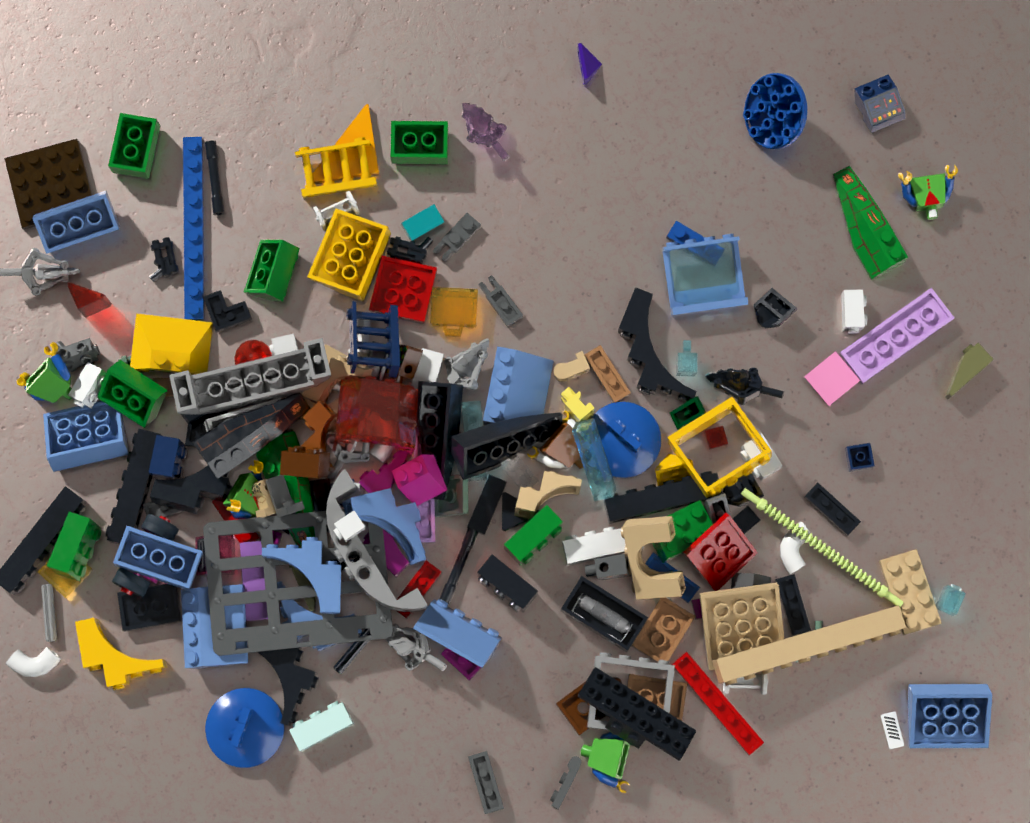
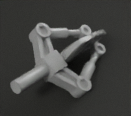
M32 248L21 268L0 269V276H22L31 293L37 296L42 290L50 288L61 281L68 282L69 275L80 273V269L69 268L68 261L53 259L52 256L39 252V249ZM37 259H41V260L46 261V262H49V263L53 262V263H56V264L61 265V266H58V265L37 264V265L35 266V268H33V267H34V264H35V262H36ZM34 276H35L38 280H44V279H50V278H53V279H54V278H58V279L53 280V281H52V280H49V281L44 282V283H42V284H37V282H36Z
M488 338L480 341L479 344L473 342L470 346L471 348L460 352L453 358H445L444 364L446 365L449 383L462 384L463 388L476 390L478 388L477 379L481 371L480 367L488 357Z
M369 410L360 419L358 416H353L352 421L345 427L342 426L334 434L326 436V442L337 458L334 464L336 470L327 477L331 481L335 480L344 463L368 462L370 460L369 433L372 429V424L366 422L370 415ZM354 426L346 438L345 447L341 446L337 439L345 434L348 428ZM365 428L366 434L363 439L362 451H354Z
M397 624L392 625L393 633L385 640L406 662L405 668L408 671L413 670L425 660L441 671L446 669L447 664L430 654L431 649L428 646L425 635L413 628H400ZM412 653L413 658L411 659L408 654Z

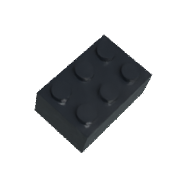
M493 554L477 572L478 581L486 588L491 586L494 589V594L501 600L506 598L509 601V606L516 612H519V610L524 612L538 595L537 589Z

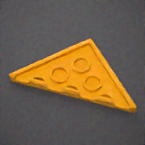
M366 104L335 145L354 142V139L361 137L370 140L371 146H365L369 174L377 175L379 174L370 110L369 104ZM358 148L347 149L351 178L362 176ZM339 151L329 152L328 157L332 181L344 179ZM322 161L312 173L314 184L325 182Z

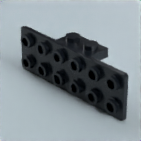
M597 667L593 669L578 694L580 699L610 717L605 726L606 729L638 749L647 740L680 761L696 733L694 728Z

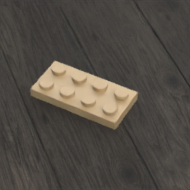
M917 549L880 560L879 564L888 591L903 601L900 607L906 628L901 629L903 635L942 624Z

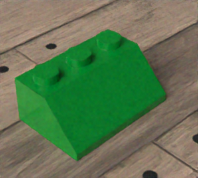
M260 240L244 293L270 301H283L287 294V287L292 277V271L298 259L300 248L284 240Z

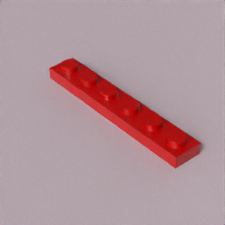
M688 652L684 653L672 664L675 665V670L749 756L764 743Z

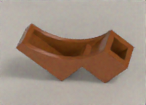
M318 401L303 416L306 420V426L312 431L315 430L301 445L305 446L306 450L325 448L324 452H327V431L337 414L325 401ZM331 462L329 467V475H331L336 470Z

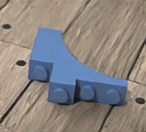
M391 488L351 497L342 502L346 515L355 511L361 521L373 523L392 535L404 550L410 565L426 560L425 549L421 544L419 530L415 524L421 521L420 511L416 506V502L396 507L395 497L391 492Z
M307 537L306 540H302V548H298V545H286V548H278L279 545L268 544L267 548H262L263 558L286 562L305 575L318 596L321 614H340L341 565H337V561H326V564H322V541H318L317 537Z
M282 581L277 582V589L286 588ZM294 599L281 601L283 605L280 608L284 619L288 618L287 621L281 624L323 620L322 615L306 610ZM352 614V615L343 616V617H353V616H356V615H355V614ZM361 629L358 630V635L362 634ZM307 635L297 636V640ZM336 644L320 645V646H312V647H313V649L317 647V650H318V651H322V650H324V649H326V648H329V647H331V646H334V645H336Z

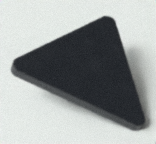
M507 492L502 493L503 531H507L530 520L514 516L518 498Z

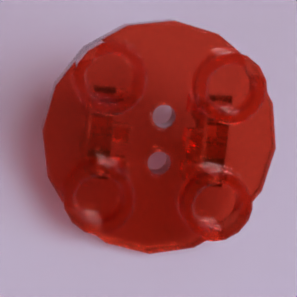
M248 340L242 343L236 350L234 357L235 365L272 356L271 351L262 341Z

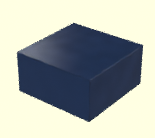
M870 443L847 446L845 448L849 472L875 467Z

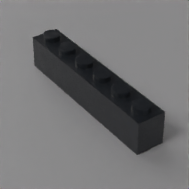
M138 429V432L133 436V450L127 456L129 464L127 470L123 471L121 479L123 481L122 488L118 489L116 495L118 502L111 512L112 523L106 529L105 536L107 541L120 545L126 526L135 529L139 527L144 510L143 504L146 503L153 478L149 474L156 435L162 436L159 433Z
M712 471L701 473V478L707 487L719 480L718 474H712ZM686 476L679 482L669 480L663 482V485L656 487V484L645 486V490L641 491L631 489L627 490L624 495L619 496L618 493L607 495V499H604V506L608 522L612 524L688 506L699 500L705 502L713 497L706 498L693 478Z
M65 486L1 567L0 586L10 594L20 593L26 585V580L29 577H33L37 572V566L40 562H44L49 557V551L53 546L55 547L68 513L72 512L81 515L86 509L85 505L87 502Z

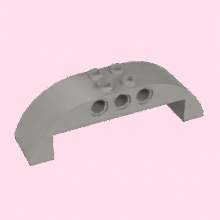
M323 338L303 342V349L196 375H191L189 370L169 375L177 412L190 415L224 412L284 398L318 386L331 377Z
M345 469L335 480L327 500V525L332 542L336 548L334 554L340 563L344 561L347 566L344 569L349 579L352 580L354 578L360 589L379 605L401 612L425 610L428 605L418 588L396 600L358 535L351 538L347 545L339 544V539L333 531L336 529L334 523L346 515L338 502L356 492V486ZM351 555H358L360 559L357 562H351L349 557ZM366 571L370 576L364 580L359 577V574Z

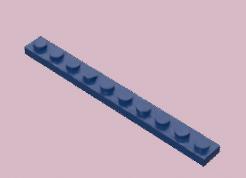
M183 137L184 319L203 321L205 320L203 299V138Z

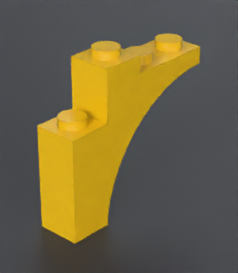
M97 618L75 622L83 668L89 669L92 672L101 670V666H103L106 686L113 688V691L124 689V685L130 684L128 676H131V679L143 676L142 673L150 672V674L161 673L162 669L167 668L164 659L140 660L120 652L105 637Z

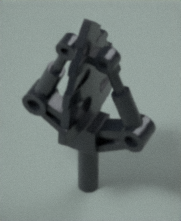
M733 368L727 370L720 369L717 372H710L705 375L711 383H714L715 388L722 389L726 394L735 397L740 405H745L747 401L759 397L760 393L781 399L784 396V391L762 386L763 382L760 379L757 368H750L749 371L744 369L733 370Z

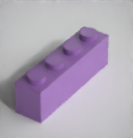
M261 541L240 543L241 557L262 555ZM263 567L242 569L244 592L265 590ZM267 602L245 604L246 621L268 619Z

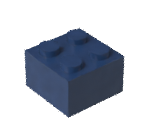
M156 435L149 474L155 479L160 480L182 478V460L186 459L187 456L185 444L177 438Z

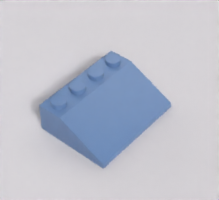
M497 346L483 425L518 417L544 414L554 361L519 350Z
M103 401L96 402L92 409L84 405L83 408L76 406L43 414L46 455L53 472L117 458L129 453L122 413Z
M243 584L223 586V594L244 592ZM208 587L190 588V591L181 590L185 668L200 669L248 663V653L219 656L213 651ZM245 604L224 606L226 630L246 628ZM247 641L236 642V649L247 648Z
M434 599L413 627L416 631L482 668L491 659L502 639L499 636V632L495 629L483 627L479 620L465 617L463 611L456 608L455 610L448 607V603L441 599Z
M909 684V748H989L992 692L988 684Z

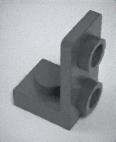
M279 475L265 481L277 517L305 509L302 501L295 503L292 500L284 475Z

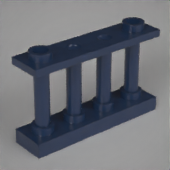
M352 301L351 308H347L346 320H349L350 354L348 353L347 357L350 373L354 374L357 364L381 366L389 370V377L396 378L400 368L398 306L390 305L389 311L385 312V314L356 311V301ZM357 319L382 321L384 324H387V327L381 329L357 326ZM357 334L384 336L388 342L381 344L357 341ZM357 349L383 351L385 354H388V357L386 359L357 356Z

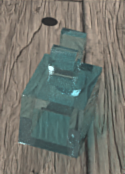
M683 340V353H678L676 357V376H696L697 353H691V340Z
M947 585L942 590L936 608L951 616L957 615L966 593L962 592V588L957 585Z

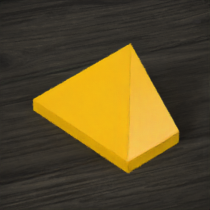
M668 454L655 468L658 486L663 485L665 481L674 480L677 482L681 481L683 477L691 476L679 458L673 454Z

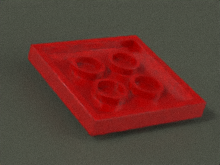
M382 256L369 311L385 314V312L389 311L390 305L398 306V318L425 323L437 267Z
M727 513L723 514L683 552L714 591H718L758 554L741 529Z

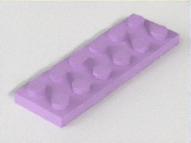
M930 288L839 354L863 384L954 319V316L934 290Z

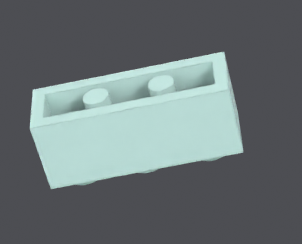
M336 701L327 706L328 710L322 713L319 710L309 715L311 719L305 722L302 719L292 724L293 728L289 731L299 751L302 752L354 724L343 702L338 703Z

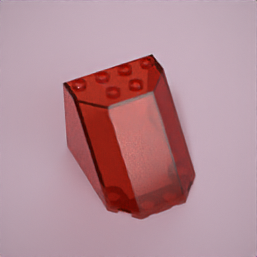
M366 376L365 379L351 377L341 379L332 451L336 452L338 443L354 444L355 442L395 446L397 450L406 451L405 460L409 461L416 446L418 389L412 385L396 383L394 379L379 381L376 377Z

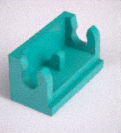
M435 204L402 222L401 226L408 238L413 241L443 224L444 220Z

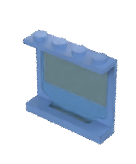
M734 233L722 235L723 239L716 240L715 236L705 237L702 242L690 239L685 240V244L678 245L676 241L666 243V247H662L671 315L748 305V297H745L738 247L739 236L734 237Z

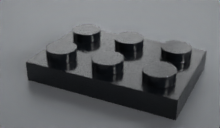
M163 584L149 587L144 597H139L135 594L130 596L124 592L117 593L123 632L182 622L176 586Z

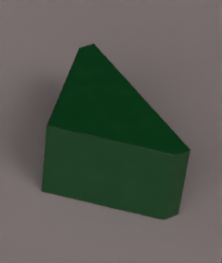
M696 396L669 413L678 430L705 414L706 411L699 397Z

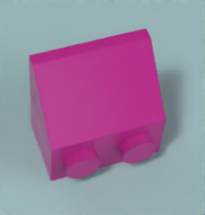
M421 454L392 470L398 489L412 503L416 502V506L447 491L434 455Z

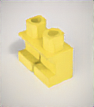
M568 387L561 393V401L565 404V411L582 427L592 418L595 408L590 402L586 406L581 402L580 391L575 393Z

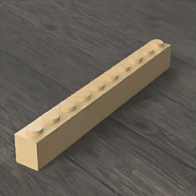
M898 605L713 660L712 663L719 684L725 682L726 686L738 683L737 678L740 677L748 680L756 677L755 673L762 671L763 675L774 672L773 668L780 666L781 669L793 666L792 662L797 660L801 664L811 661L810 657L817 655V658L828 656V651L834 649L836 653L847 650V645L853 644L854 647L864 645V640L867 639L875 642L883 639L882 635L889 633L890 637L901 634L900 630L906 628Z

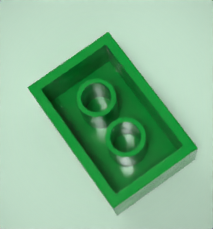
M120 113L108 164L112 173L149 179L161 127L157 119Z
M391 121L390 157L392 164H448V121Z
M119 360L107 370L97 398L145 428L156 419L168 390L122 360Z
M701 500L668 515L673 517L676 535L671 542L652 543L662 563L683 554L691 544L713 525Z
M546 505L504 544V549L519 565L522 563L526 565L534 558L533 553L536 550L540 552L548 545L547 540L551 536L555 538L562 532L563 521Z
M69 512L47 567L58 575L80 582L81 577H84L86 573L87 562L94 554V545L100 539L101 527L90 518Z

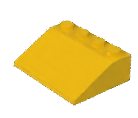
M335 209L307 278L363 302L391 235L388 226Z

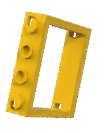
M733 397L667 437L669 446L706 498L718 495L722 488L727 485H734L738 478L743 475L748 476L754 471V468L767 464L772 457L771 449ZM730 413H733L761 453L707 487L679 445Z

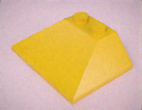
M136 313L130 366L142 372L158 370L179 373L189 370L191 375L208 372L213 323Z

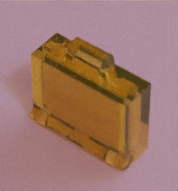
M432 287L430 324L434 327L443 326L445 336L455 337L461 336L464 327H476L478 289ZM447 326H456L459 329H447Z

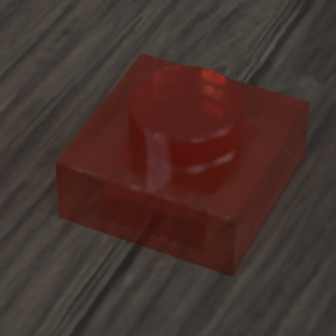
M723 426L704 431L709 450L728 445Z

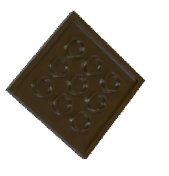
M78 139L4 158L23 230L36 227L33 221L35 214L92 196Z

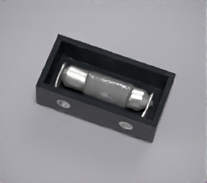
M583 576L580 577L560 610L625 652H628L649 618Z

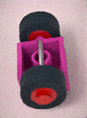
M148 514L141 526L145 532L174 541L179 531L176 526L170 523L169 519L161 515L157 517ZM123 568L118 569L112 580L115 585L121 587L120 591L130 596L135 594L139 597H144L150 586L149 581L155 584L158 582V580Z

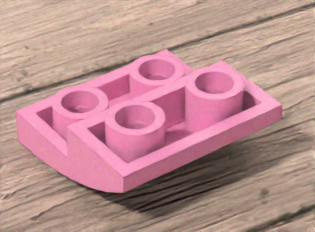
M836 351L805 376L806 380L828 406L861 381Z

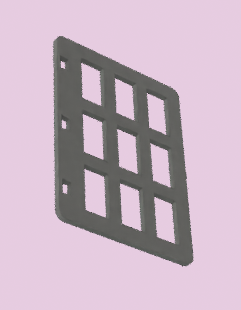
M326 511L298 514L294 512L281 517L268 516L209 522L204 526L203 534L213 651L217 655L224 656L387 639L392 635L391 609L376 603L377 614L335 618L334 614H322L323 620L281 624L279 601L318 597L314 587L308 585L277 589L275 566L288 565V563L280 560L263 558L262 555L220 559L218 536L260 532L262 548H267L268 544H273L272 531L314 527L315 537L318 538V541H322V564H326V561L337 560L334 554L336 548H328ZM368 522L370 544H364V547L388 585L383 529ZM351 555L349 558H357L359 556ZM264 568L265 590L223 594L221 571ZM356 581L341 582V594L363 592ZM267 602L268 625L226 630L224 606ZM370 629L371 635L358 636V630ZM309 635L310 641L297 643V636ZM236 642H248L249 648L236 649Z

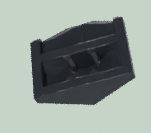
M773 288L754 304L757 322L765 329L781 326L798 310L797 307Z
M752 473L748 476H741L734 485H727L723 488V494L725 493L729 505L741 507L751 502L741 495L744 488L759 498L764 496Z

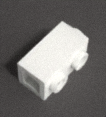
M844 290L841 294L843 331H848V334H858L867 325V314H864L867 297L863 295V290Z
M87 362L68 394L74 399L73 403L81 408L85 405L92 409L98 400L97 396L106 372Z

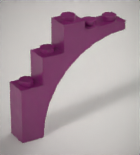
M406 448L403 451L399 449L392 456L393 460L389 464L386 462L378 470L379 474L373 469L370 472L365 471L359 477L360 481L358 483L367 493L389 488L392 491L395 481L392 470L405 464L412 457L411 453ZM383 529L386 566L397 577L410 563L400 552L393 536ZM369 532L364 536L365 541L363 544H370Z

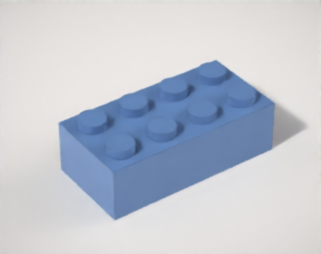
M107 191L33 216V221L46 254L119 230L120 227Z
M126 526L113 564L114 566L190 591L203 552Z

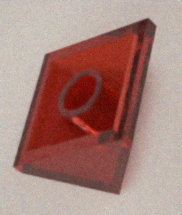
M68 282L67 286L74 302L85 318L111 307L112 303L104 294Z

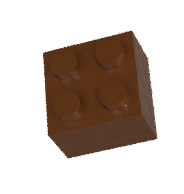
M305 446L288 447V450L281 451L280 475L308 478L329 476L331 452H324L325 448L306 450Z

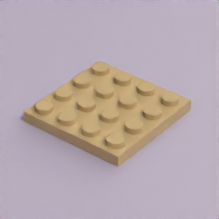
M777 582L699 593L709 670H715L712 663L713 660L784 639L779 584Z

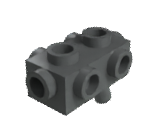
M90 338L65 346L61 341L56 343L58 345L56 353L60 354L69 372H73L78 367L86 365L87 362L94 364L95 361H98V355H100L97 344L92 343Z

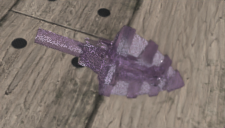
M462 103L463 113L461 116L466 121L467 141L470 143L476 142L477 145L492 146L503 161L508 160L510 156L498 142L507 129L506 125L502 123L497 124L493 121L491 114H487L482 107H477L476 104Z

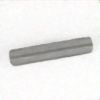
M44 584L41 586L45 639L47 642L57 641L53 585Z

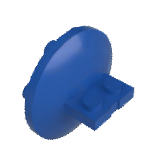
M771 73L761 77L751 86L745 101L743 117L749 135L756 143L768 149H782L794 143L802 133L807 120V101L802 87L791 76L782 73Z
M630 402L608 404L592 416L586 427V453L592 464L608 476L615 478L638 476L648 470L658 457L661 448L660 428L652 414L637 404Z
M240 688L227 692L213 704L206 719L205 733L209 747L221 761L228 765L240 768L258 766L269 760L282 743L285 725L281 724L282 711L278 704L262 691Z

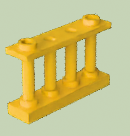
M361 137L354 139V142L314 149H310V147L298 148L299 151L295 152L296 158L302 157L306 179L305 188L301 189L302 197L309 198L376 187V177H372L369 174L365 146H371L370 140ZM358 148L362 172L361 179L359 180L351 178L347 149ZM339 151L344 178L341 183L332 181L328 157L329 152ZM310 155H321L325 179L322 186L314 184Z

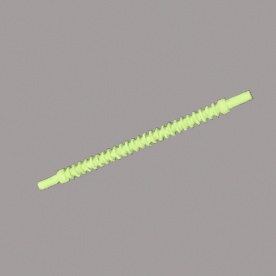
M746 488L741 492V495L753 502L757 509L760 511L764 510V514L768 513V516H772L773 520H778V524L782 523V527L786 526V529H790L792 534L796 533V537L800 536V540L804 539V542H808L810 547L814 546V550L818 549V553L822 552L823 556H827L828 560L832 559V563L836 562L837 566L841 565V569L845 568V572H850V576L854 575L855 579L859 578V582L863 581V585H868V589L872 588V591H876V594L881 598L885 597L894 605L902 606L903 601L889 592L888 587L880 585L881 583L876 582L875 578L871 579V575L867 576V572L863 573L862 569H858L857 565L853 566V562L849 563V559L845 560L844 556H839V552L835 553V549L831 550V547H827L826 543H821L822 540H817V536L813 537L812 533L808 534V530L804 531V527H799V523L795 524L794 520L790 521V517H785V513L781 514V510L777 511L776 507L772 508V504L768 505L767 500L764 498L760 499Z

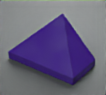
M579 43L577 45L581 75L583 85H587L602 63L582 43Z

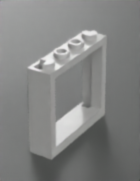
M600 653V656H595L594 668L597 667L598 669H601V663L667 671L663 710L670 713L675 665H670V661L659 660L658 663H652L650 658L639 657V661L631 660V656L626 655L612 658L610 653ZM589 705L587 728L608 730L605 728L608 721L595 720L596 708Z

